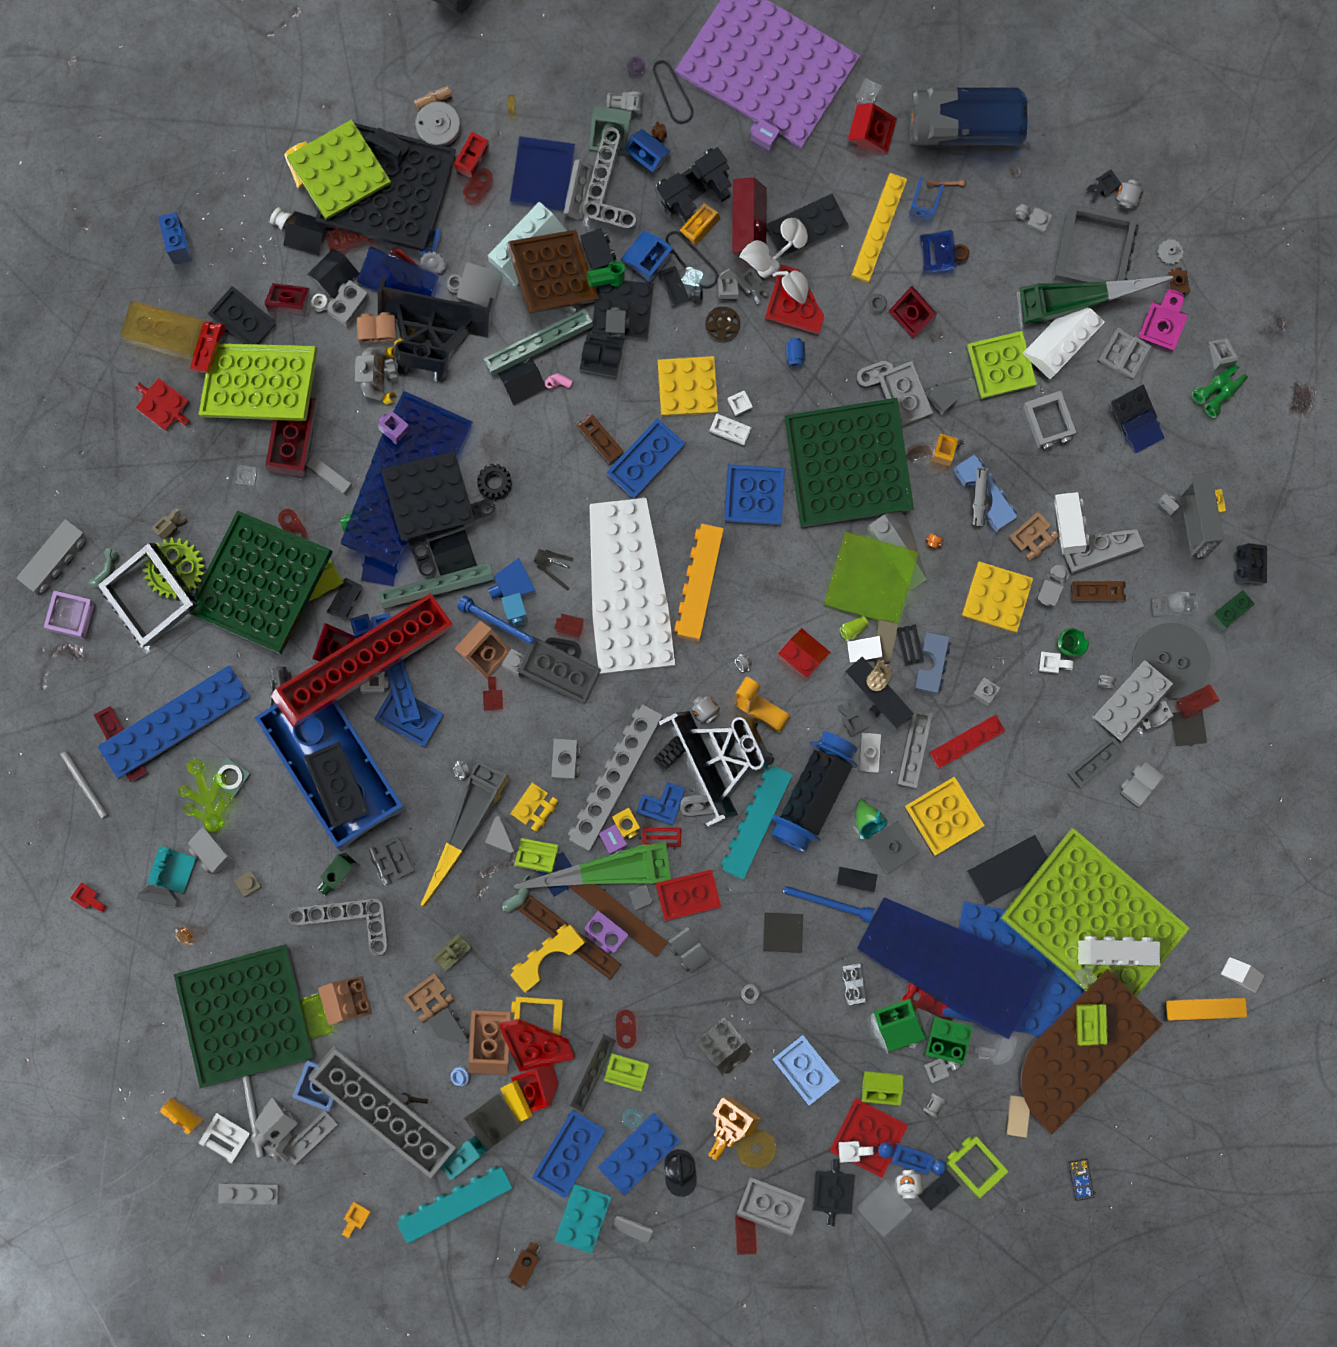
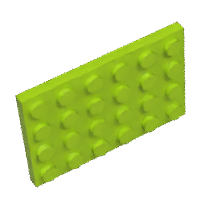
M219 344L210 373L205 374L199 416L209 418L306 421L318 348L316 346Z

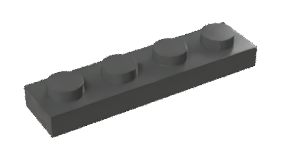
M598 1032L565 1104L582 1112L584 1111L616 1040Z

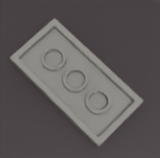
M1144 660L1093 718L1123 743L1174 687V684Z

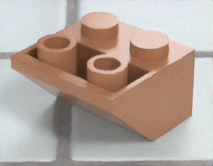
M362 976L333 982L318 988L328 1026L372 1014Z

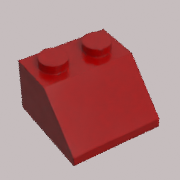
M874 103L858 104L848 140L859 147L888 153L897 118Z
M801 628L781 649L777 658L807 681L831 652Z

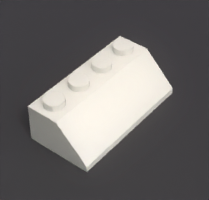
M1090 308L1058 317L1023 354L1051 379L1105 321Z

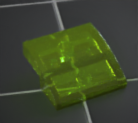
M320 994L300 999L309 1039L331 1033L333 1030L331 1025L328 1026Z

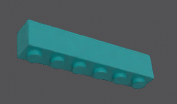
M771 765L770 769H765L762 778L765 780L762 786L758 785L754 792L756 799L754 803L750 802L745 813L748 816L745 821L741 820L737 830L740 833L738 838L733 837L729 848L732 850L729 856L725 855L721 865L724 867L722 871L744 881L772 821L771 817L775 814L793 774L774 765Z
M495 1166L487 1170L488 1175L482 1178L478 1175L470 1179L471 1184L465 1187L461 1184L453 1188L452 1194L446 1196L444 1193L434 1198L435 1203L431 1205L425 1203L417 1207L418 1212L412 1215L408 1212L400 1216L401 1221L397 1222V1225L406 1243L409 1244L513 1189L504 1168Z

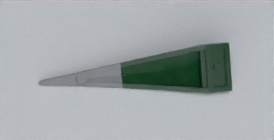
M1164 276L1089 283H1037L1020 287L1024 322L1029 324L1043 320L1049 321L1172 281L1174 277Z

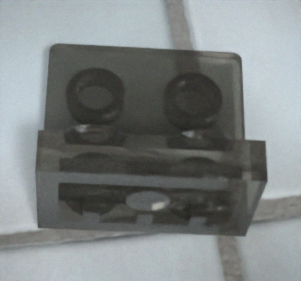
M501 1094L495 1095L464 1118L486 1150L492 1148L522 1125Z

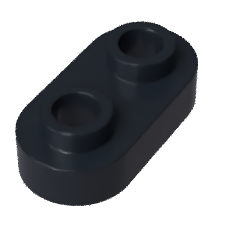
M554 637L548 638L545 641L568 653L569 649L573 648L575 650L573 656L577 658L581 655L580 645L575 641Z

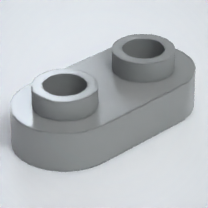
M881 361L864 367L858 372L857 381L863 387L880 383L877 374L881 373V368L890 370L894 367L888 361ZM867 374L869 376V380L865 381L863 379V375Z
M706 794L687 796L680 802V810L686 816L714 813Z

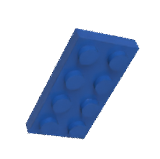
M657 418L606 472V475L635 499L685 446V442Z
M572 1110L532 1176V1179L566 1198L606 1130Z
M653 1113L598 1166V1169L625 1196L681 1140Z

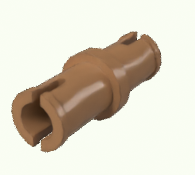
M447 85L435 92H428V95L414 100V103L419 112L425 105L452 97V94Z

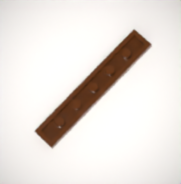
M597 884L567 885L653 956L657 957L668 944L664 938Z
M530 894L524 904L518 908V911L553 937L558 935L557 930L564 924L569 926L567 922ZM581 934L586 943L574 953L611 980L622 964Z

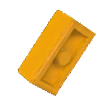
M703 203L680 229V232L694 245H698L720 220L718 212Z

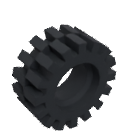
M490 464V466L486 465L483 470H480V474L477 476V485L483 496H486L487 499L492 498V500H496V498L502 499L503 496H507V493L511 490L512 481L509 471L504 466ZM492 475H497L502 479L501 486L496 489H492L487 485V480Z
M676 735L653 759L664 771L685 751L680 737Z

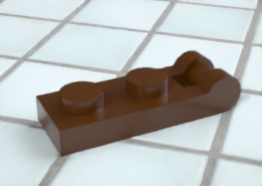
M591 412L586 415L582 422L579 421L575 424L609 464L624 453L623 449ZM592 424L594 427L589 431L586 427Z
M1073 581L1072 602L1126 601V595H1124L1126 582ZM1111 588H1116V594H1111Z

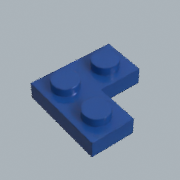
M667 782L661 800L642 794L636 813L673 825L685 788Z

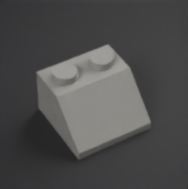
M204 827L188 842L191 847L189 849L190 853L195 858L199 857L203 861L201 866L207 873L211 871L213 874H216L233 860L211 832Z

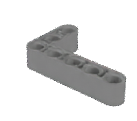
M610 127L604 131L583 212L590 219L632 229L637 224V217L634 213L604 204L621 142L620 132L616 128ZM610 132L617 133V139L613 142L607 139ZM606 150L612 152V157L609 160H604L602 157L603 152ZM606 169V177L599 178L597 175L598 170ZM595 187L602 188V194L598 197L592 194ZM590 205L597 207V212L594 215H589L587 212ZM608 210L615 212L614 219H606L605 214ZM626 215L633 217L631 225L624 224L623 219Z
M377 899L298 907L292 909L288 914L290 923L295 926L367 919L370 951L377 956H383L388 951L385 908L383 903ZM374 903L380 905V910L377 913H371L370 907ZM355 905L360 906V914L353 916L351 908ZM336 907L340 908L341 915L338 918H333L332 910ZM315 910H321L322 917L319 920H314L312 917ZM296 912H301L303 915L300 922H294L293 915ZM376 922L382 924V929L378 933H374L372 930V926ZM383 942L384 949L381 952H376L374 950L375 943Z

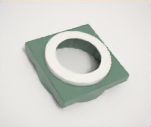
M225 758L210 782L235 797L250 773L228 758ZM228 768H232L238 773L237 782L230 786L225 785L221 780L222 772Z

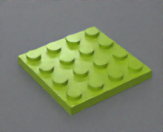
M352 119L287 155L289 163L325 220L391 184V181Z

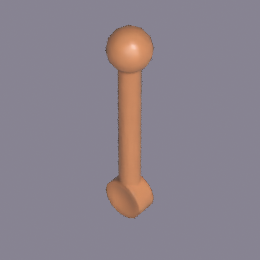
M964 179L943 182L928 180L927 186L932 188L936 185L944 184L960 185L963 187L966 185V181Z

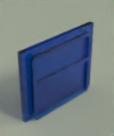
M519 136L510 202L536 205L540 202L545 207L564 209L569 189L575 144Z

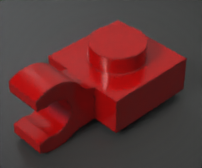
M82 882L70 897V899L85 909H88L91 905L103 913L107 907L95 899L98 893Z

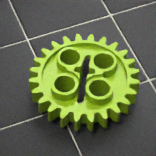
M173 538L170 539V543L163 539L162 546L156 543L172 566L178 569L177 573L190 590L192 588L197 590L198 587L195 584L202 582L199 576L205 575L201 572V569H205L206 566L200 564L204 561V558L198 557L201 554L199 550L194 552L196 546L191 545L189 547L190 542L187 540L182 544L181 538L177 540V543H175ZM173 551H177V558L174 560H170V553ZM147 555L146 557L149 558V561H145L143 564L148 566V568L143 569V572L148 573L144 579L151 580L147 584L148 587L154 586L152 591L154 593L159 591L160 597H163L166 593L168 600H170L172 595L175 600H178L177 594L167 581H162L164 576L157 574L156 565ZM188 563L192 564V569L189 572H184V566Z

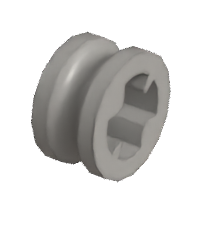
M1100 675L1101 682L1098 683L1099 686L1115 689L1114 682L1117 681V678Z

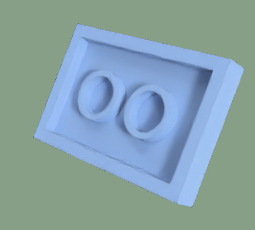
M803 1035L772 1059L808 1105H811L839 1082L838 1078Z

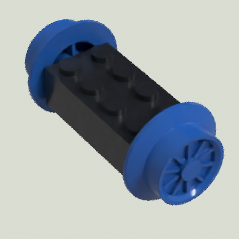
M827 731L823 732L819 741L809 742V745L815 750L809 757V761L801 773L800 779L792 791L787 805L783 809V813L780 817L775 815L771 817L776 823L771 835L802 852L807 851L811 842L821 841L817 836L851 769L858 767L853 759L858 748L849 741Z

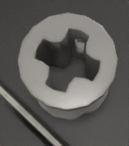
M932 1093V1098L923 1111L938 1119V1114L947 1101Z

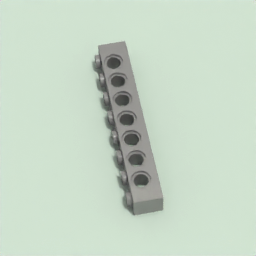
M643 704L640 708L637 707L632 715V718H634L632 724H627L623 731L625 735L623 741H618L613 750L616 754L613 759H608L604 767L607 769L604 776L600 774L595 783L598 786L596 791L590 792L586 800L588 802L586 809L582 808L578 814L577 819H579L577 826L573 825L568 833L571 843L588 852L594 846L599 833L602 831L659 725L658 722L663 718L662 714ZM639 722H644L647 725V729L645 731H638L636 725ZM630 739H635L638 741V746L636 748H629L627 742ZM627 756L629 758L628 764L620 765L618 763L619 757ZM611 773H618L620 779L617 782H611L609 780ZM607 789L611 792L608 799L600 797L602 790ZM594 806L601 808L602 812L599 816H593L590 813ZM585 823L591 824L592 831L584 833L581 830L582 825Z

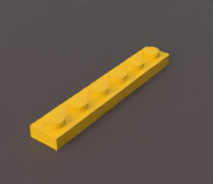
M889 173L851 277L869 283L906 185V178Z

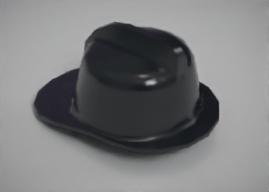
M682 1149L671 1151L664 1161L667 1189L677 1197L688 1196L694 1191L697 1183L694 1158L689 1152Z

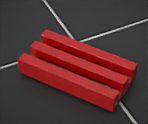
M643 827L642 845L653 844L646 843V840H677V843H666V847H681V827ZM646 832H677V835H646Z

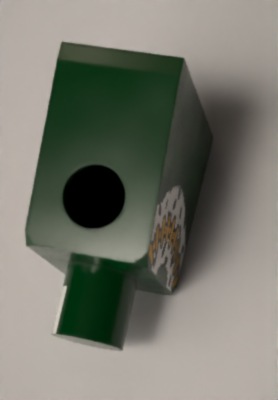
M347 853L338 854L320 876L323 882L317 889L325 896L332 889H340L360 864Z

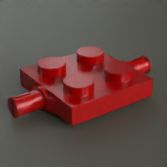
M160 378L150 388H146L140 382L137 384L138 386L135 389L142 393L143 397L136 406V409L166 431L177 420L185 427L188 426L187 423H190V420L183 416L182 413L189 400Z

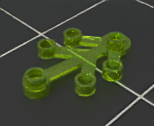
M192 759L187 763V771L195 776L200 795L193 792L188 785L180 786L178 794L204 806L206 813L197 810L196 805L193 803L184 806V813L202 820L204 827L208 831H218L223 824L221 814L226 804L232 801V795L229 792L221 793L219 796L220 801L215 810H213L212 802L220 786L226 783L227 778L222 773L216 774L208 792L202 774L204 769L203 762L199 759ZM195 763H197V764L199 765V769H198V770H195V769H194V764H195ZM218 776L223 778L221 783L217 781ZM183 787H185V788L187 789V793H186V794H183V793H182V788H183ZM225 794L228 796L227 801L223 800ZM188 806H191L193 808V811L191 813L188 812ZM213 818L216 820L215 826L211 824Z

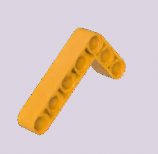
M745 677L735 693L734 705L781 733L791 716L760 697L761 685L753 679Z

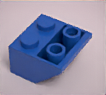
M643 231L620 261L651 282L672 256L673 247L660 237Z

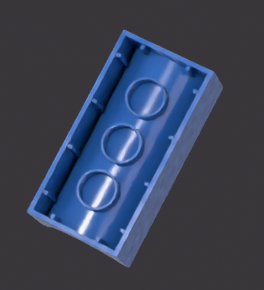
M338 701L294 728L277 704L254 717L335 847L340 852L347 849L356 838L390 817L407 811ZM340 741L370 814L333 829L303 756Z

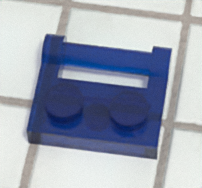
M952 230L919 236L923 249V273L957 268L954 232ZM931 241H934L935 246V265H932L931 263L929 243Z

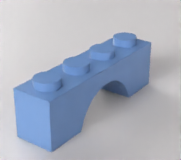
M973 455L957 465L954 472L964 486H976L977 468L985 467V464L981 458H976ZM989 473L987 493L990 497L991 508L986 518L997 533L1016 520L1017 511L1012 504L1009 505L1007 503L1004 491L996 487L994 484L996 481L992 474Z

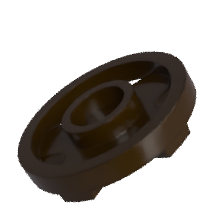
M716 307L706 317V331L714 340L721 342L729 341L740 330V318L732 308ZM713 316V320L708 322L710 317ZM734 317L737 320V324L733 322ZM711 331H716L717 336H715ZM728 332H733L731 336L726 337Z

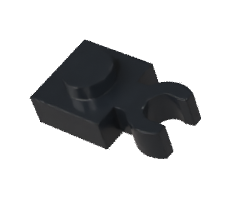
M1112 169L1096 178L1095 182L1097 185H1089L1086 192L1094 190L1096 194L1091 199L1096 200L1101 192L1106 196L1119 188L1121 182Z

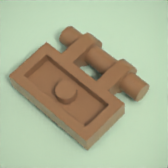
M1038 511L1011 534L1009 538L1021 551L1026 547L1031 550L1026 555L1028 560L1031 561L1035 557L1038 558L1045 548L1051 547L1059 535L1056 531L1050 535L1046 532L1051 525ZM1041 536L1043 541L1036 546L1033 541Z
M435 973L403 996L414 1012L420 1008L424 1011L418 1017L422 1023L432 1018L441 1009L445 1010L449 1007L448 1004L454 1000L450 994L444 998L441 996L440 993L446 990V988ZM436 998L438 1003L429 1009L426 1004Z

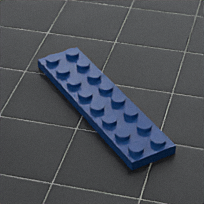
M230 665L97 747L119 780L245 702L250 696Z

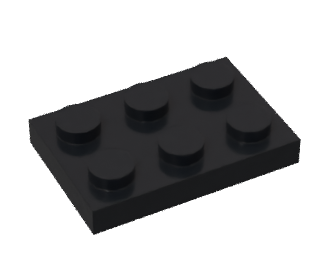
M233 286L208 312L210 318L217 323L224 324L225 330L242 344L257 345L276 323L275 320Z

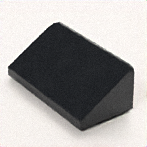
M839 867L836 886L874 894L878 874Z

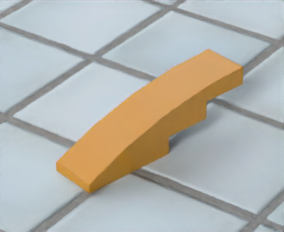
M1246 998L1166 1001L1167 1021L1247 1017Z

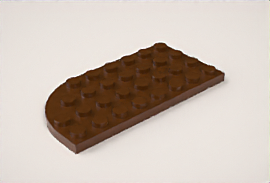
M1108 968L1032 1043L1025 1055L1020 1078L1024 1100L1034 1117L1051 1134L1073 1115L1163 1025ZM1076 1005H1106L1107 1044H1077Z

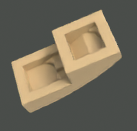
M1010 1096L1006 1135L1027 1138L1030 1110L1024 1097Z

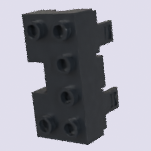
M719 147L715 149L710 148L703 153L704 156L696 160L694 165L682 174L678 172L669 179H662L656 184L655 199L664 212L667 211L669 215L678 212L686 223L695 214L693 211L697 209L693 201L707 192L704 186L708 190L712 189L720 201L731 195L728 188L732 184L727 179L729 177L727 173L729 165Z

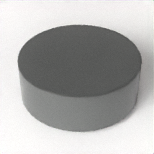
M881 294L872 295L868 301L869 310L875 314L885 311L887 307L886 298Z

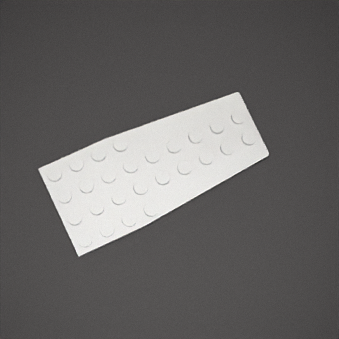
M639 498L590 504L592 612L598 668L601 669L599 675L675 666L669 608L647 499Z

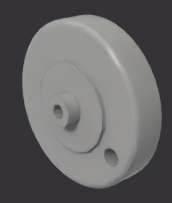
M432 102L425 105L419 111L416 117V130L421 140L433 145L447 146L458 137L461 130V121L458 112L450 104Z

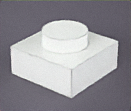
M745 390L727 398L735 417L753 409Z

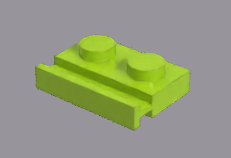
M521 838L514 865L516 867L553 873L559 846Z
M1076 1005L1077 1044H1107L1106 1005Z
M612 1053L604 1081L642 1092L649 1064Z

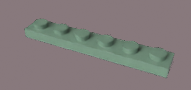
M583 309L483 359L493 376L594 325L586 310Z
M490 563L381 591L379 595L382 608H391L399 604L422 599L430 593L437 595L459 588H467L478 583H486L489 580H493L494 577Z

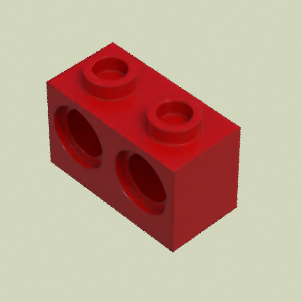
M471 131L454 163L455 171L472 179L489 148L488 139Z

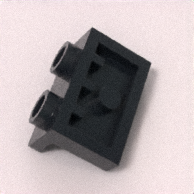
M1252 543L1237 546V583L1266 584L1267 546Z

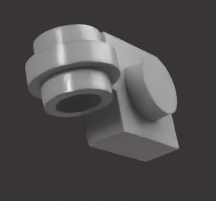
M1020 204L1015 210L1016 217L1022 220L1028 218V227L1044 233L1052 215L1036 207L1033 213H1030L1028 206Z
M938 1059L924 1065L931 1083L950 1076L947 1068L950 1067L951 1070L962 1067V1064L948 1061V1064L945 1065L942 1059Z

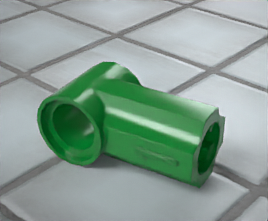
M614 261L608 267L587 271L589 286L595 287L605 284L621 286L625 280V265L622 262Z

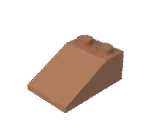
M472 1010L468 1073L507 1075L509 1048L499 1027L500 1023L510 1021L511 1012Z

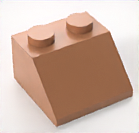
M479 621L456 646L455 650L488 679L505 660L511 648L490 627Z

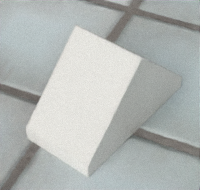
M1229 957L1221 973L1222 976L1254 993L1257 992L1264 978V975L1251 965Z

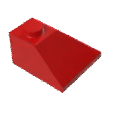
M553 1064L511 1077L512 1082L517 1080L531 1112L551 1106L558 1086Z

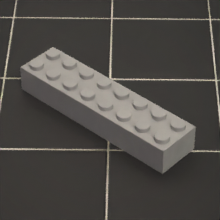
M335 1046L331 1048L308 1076L310 1081L429 1178H432L456 1149L449 1139Z

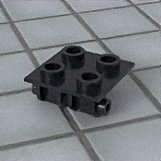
M1144 384L1110 401L1109 408L1112 412H1115L1124 435L1158 418Z

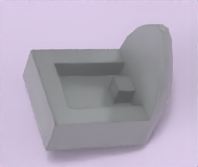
M731 269L725 270L718 277L719 299H738L737 275Z

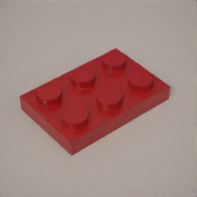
M712 869L656 883L665 921L721 908Z

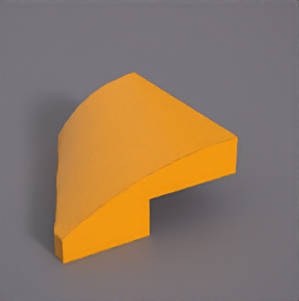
M173 1097L160 1110L175 1125L184 1128V1132L188 1135L192 1134L195 1128L204 1121L202 1117Z

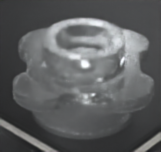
M1085 965L1084 969L1076 970L1074 973L1081 988H1086L1088 984L1097 981V976L1093 974L1090 965Z

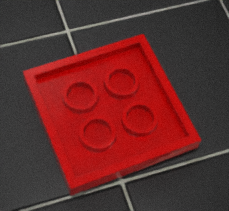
M855 1098L829 1151L840 1156L839 1142L859 1141V1147H873V1155H859L860 1161L852 1163L883 1178L892 1156L890 1158L881 1157L878 1148L882 1143L887 1142L895 1149L897 1143H900L908 1125Z

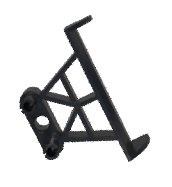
M382 276L378 289V315L389 312L391 315H395L401 338V341L395 345V361L398 363L397 372L401 374L402 369L403 375L409 372V367L435 372L434 380L438 382V377L440 378V383L446 380V371L449 368V354L468 334L488 338L494 298H490L488 307L484 308L386 287L387 276ZM427 340H429V342H430V344H431L432 346H430V345H425V344H423V343H425Z
M690 711L674 713L658 722L659 726L673 722L717 818L705 823L706 827L737 816L738 813L730 798L752 769L766 768L774 762V757H771L773 754L767 752L758 733V722L755 723L757 721L755 718L747 716L735 718L731 723V727L697 728ZM719 732H729L725 743ZM700 733L710 734L719 754L718 757L711 758ZM749 738L754 742L752 748L748 745ZM736 739L745 759L729 755ZM720 761L723 762L732 781L727 789L715 766ZM734 763L744 766L739 773Z

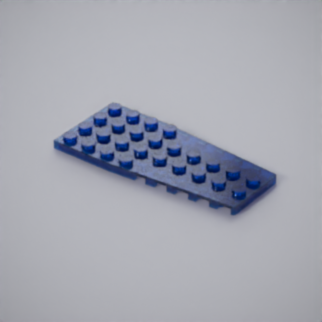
M403 391L393 412L409 424L408 432L397 444H394L384 433L382 434L341 539V545L390 567H394L409 540L400 541L381 475V469L455 451L457 457L473 424V421L406 391ZM394 426L389 427L391 430L395 429Z
M883 898L857 947L859 951L901 976L909 983H912L956 1013L1007 1040L1010 1039L1045 971L992 942L887 898Z

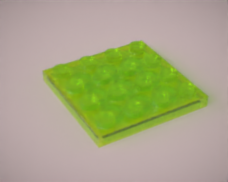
M845 531L824 605L876 620L880 619L898 623L919 552Z

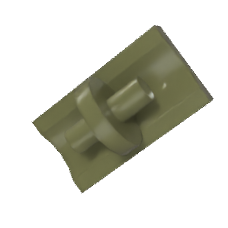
M457 934L433 956V959L446 972L471 947Z

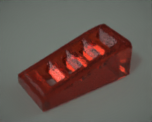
M338 229L325 233L330 251L364 245L367 243L368 237L360 235V238H358L357 234L351 233L353 240H350L349 232ZM341 234H344L345 242H342ZM333 236L337 237L338 244H335Z

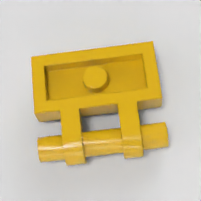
M532 782L510 815L525 825L531 819L535 822L531 829L537 833L540 827H544L546 824L545 820L550 813L555 811V806L559 801L552 797L549 803L546 802L544 799L548 793ZM541 805L544 807V810L538 817L535 815V812Z

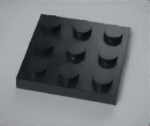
M624 280L621 286H612L610 284L597 286L596 291L599 299L595 301L594 326L591 333L606 336L607 310L616 307L626 311V317H629V328H625V338L648 340L654 283Z

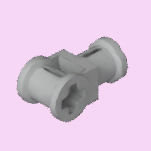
M623 92L622 96L608 93L606 108L632 111V115H641L643 113L641 105L644 94L640 92Z

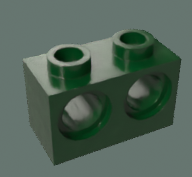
M1242 590L1212 614L1210 618L1223 631L1252 608L1255 603Z

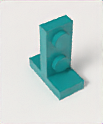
M478 1133L451 1154L440 1168L451 1181L492 1147L482 1134Z

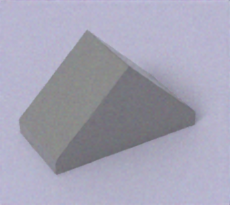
M1227 338L1209 342L1214 370L1230 368L1236 364L1238 357Z
M495 817L485 843L507 853H515L500 817Z

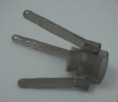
M539 549L534 558V563L538 564L537 568L544 571L564 589L569 590V587L545 566L549 567L551 563L570 569L569 565L557 561L553 557L574 561V558L554 553L547 549L546 551Z

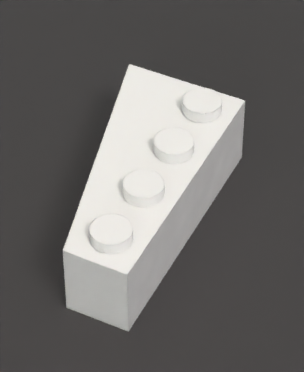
M1085 937V940L1078 941V964L1160 965V942L1153 941V938H1141V941H1134V937H1122V941H1116V937H1104V940H1097V937Z

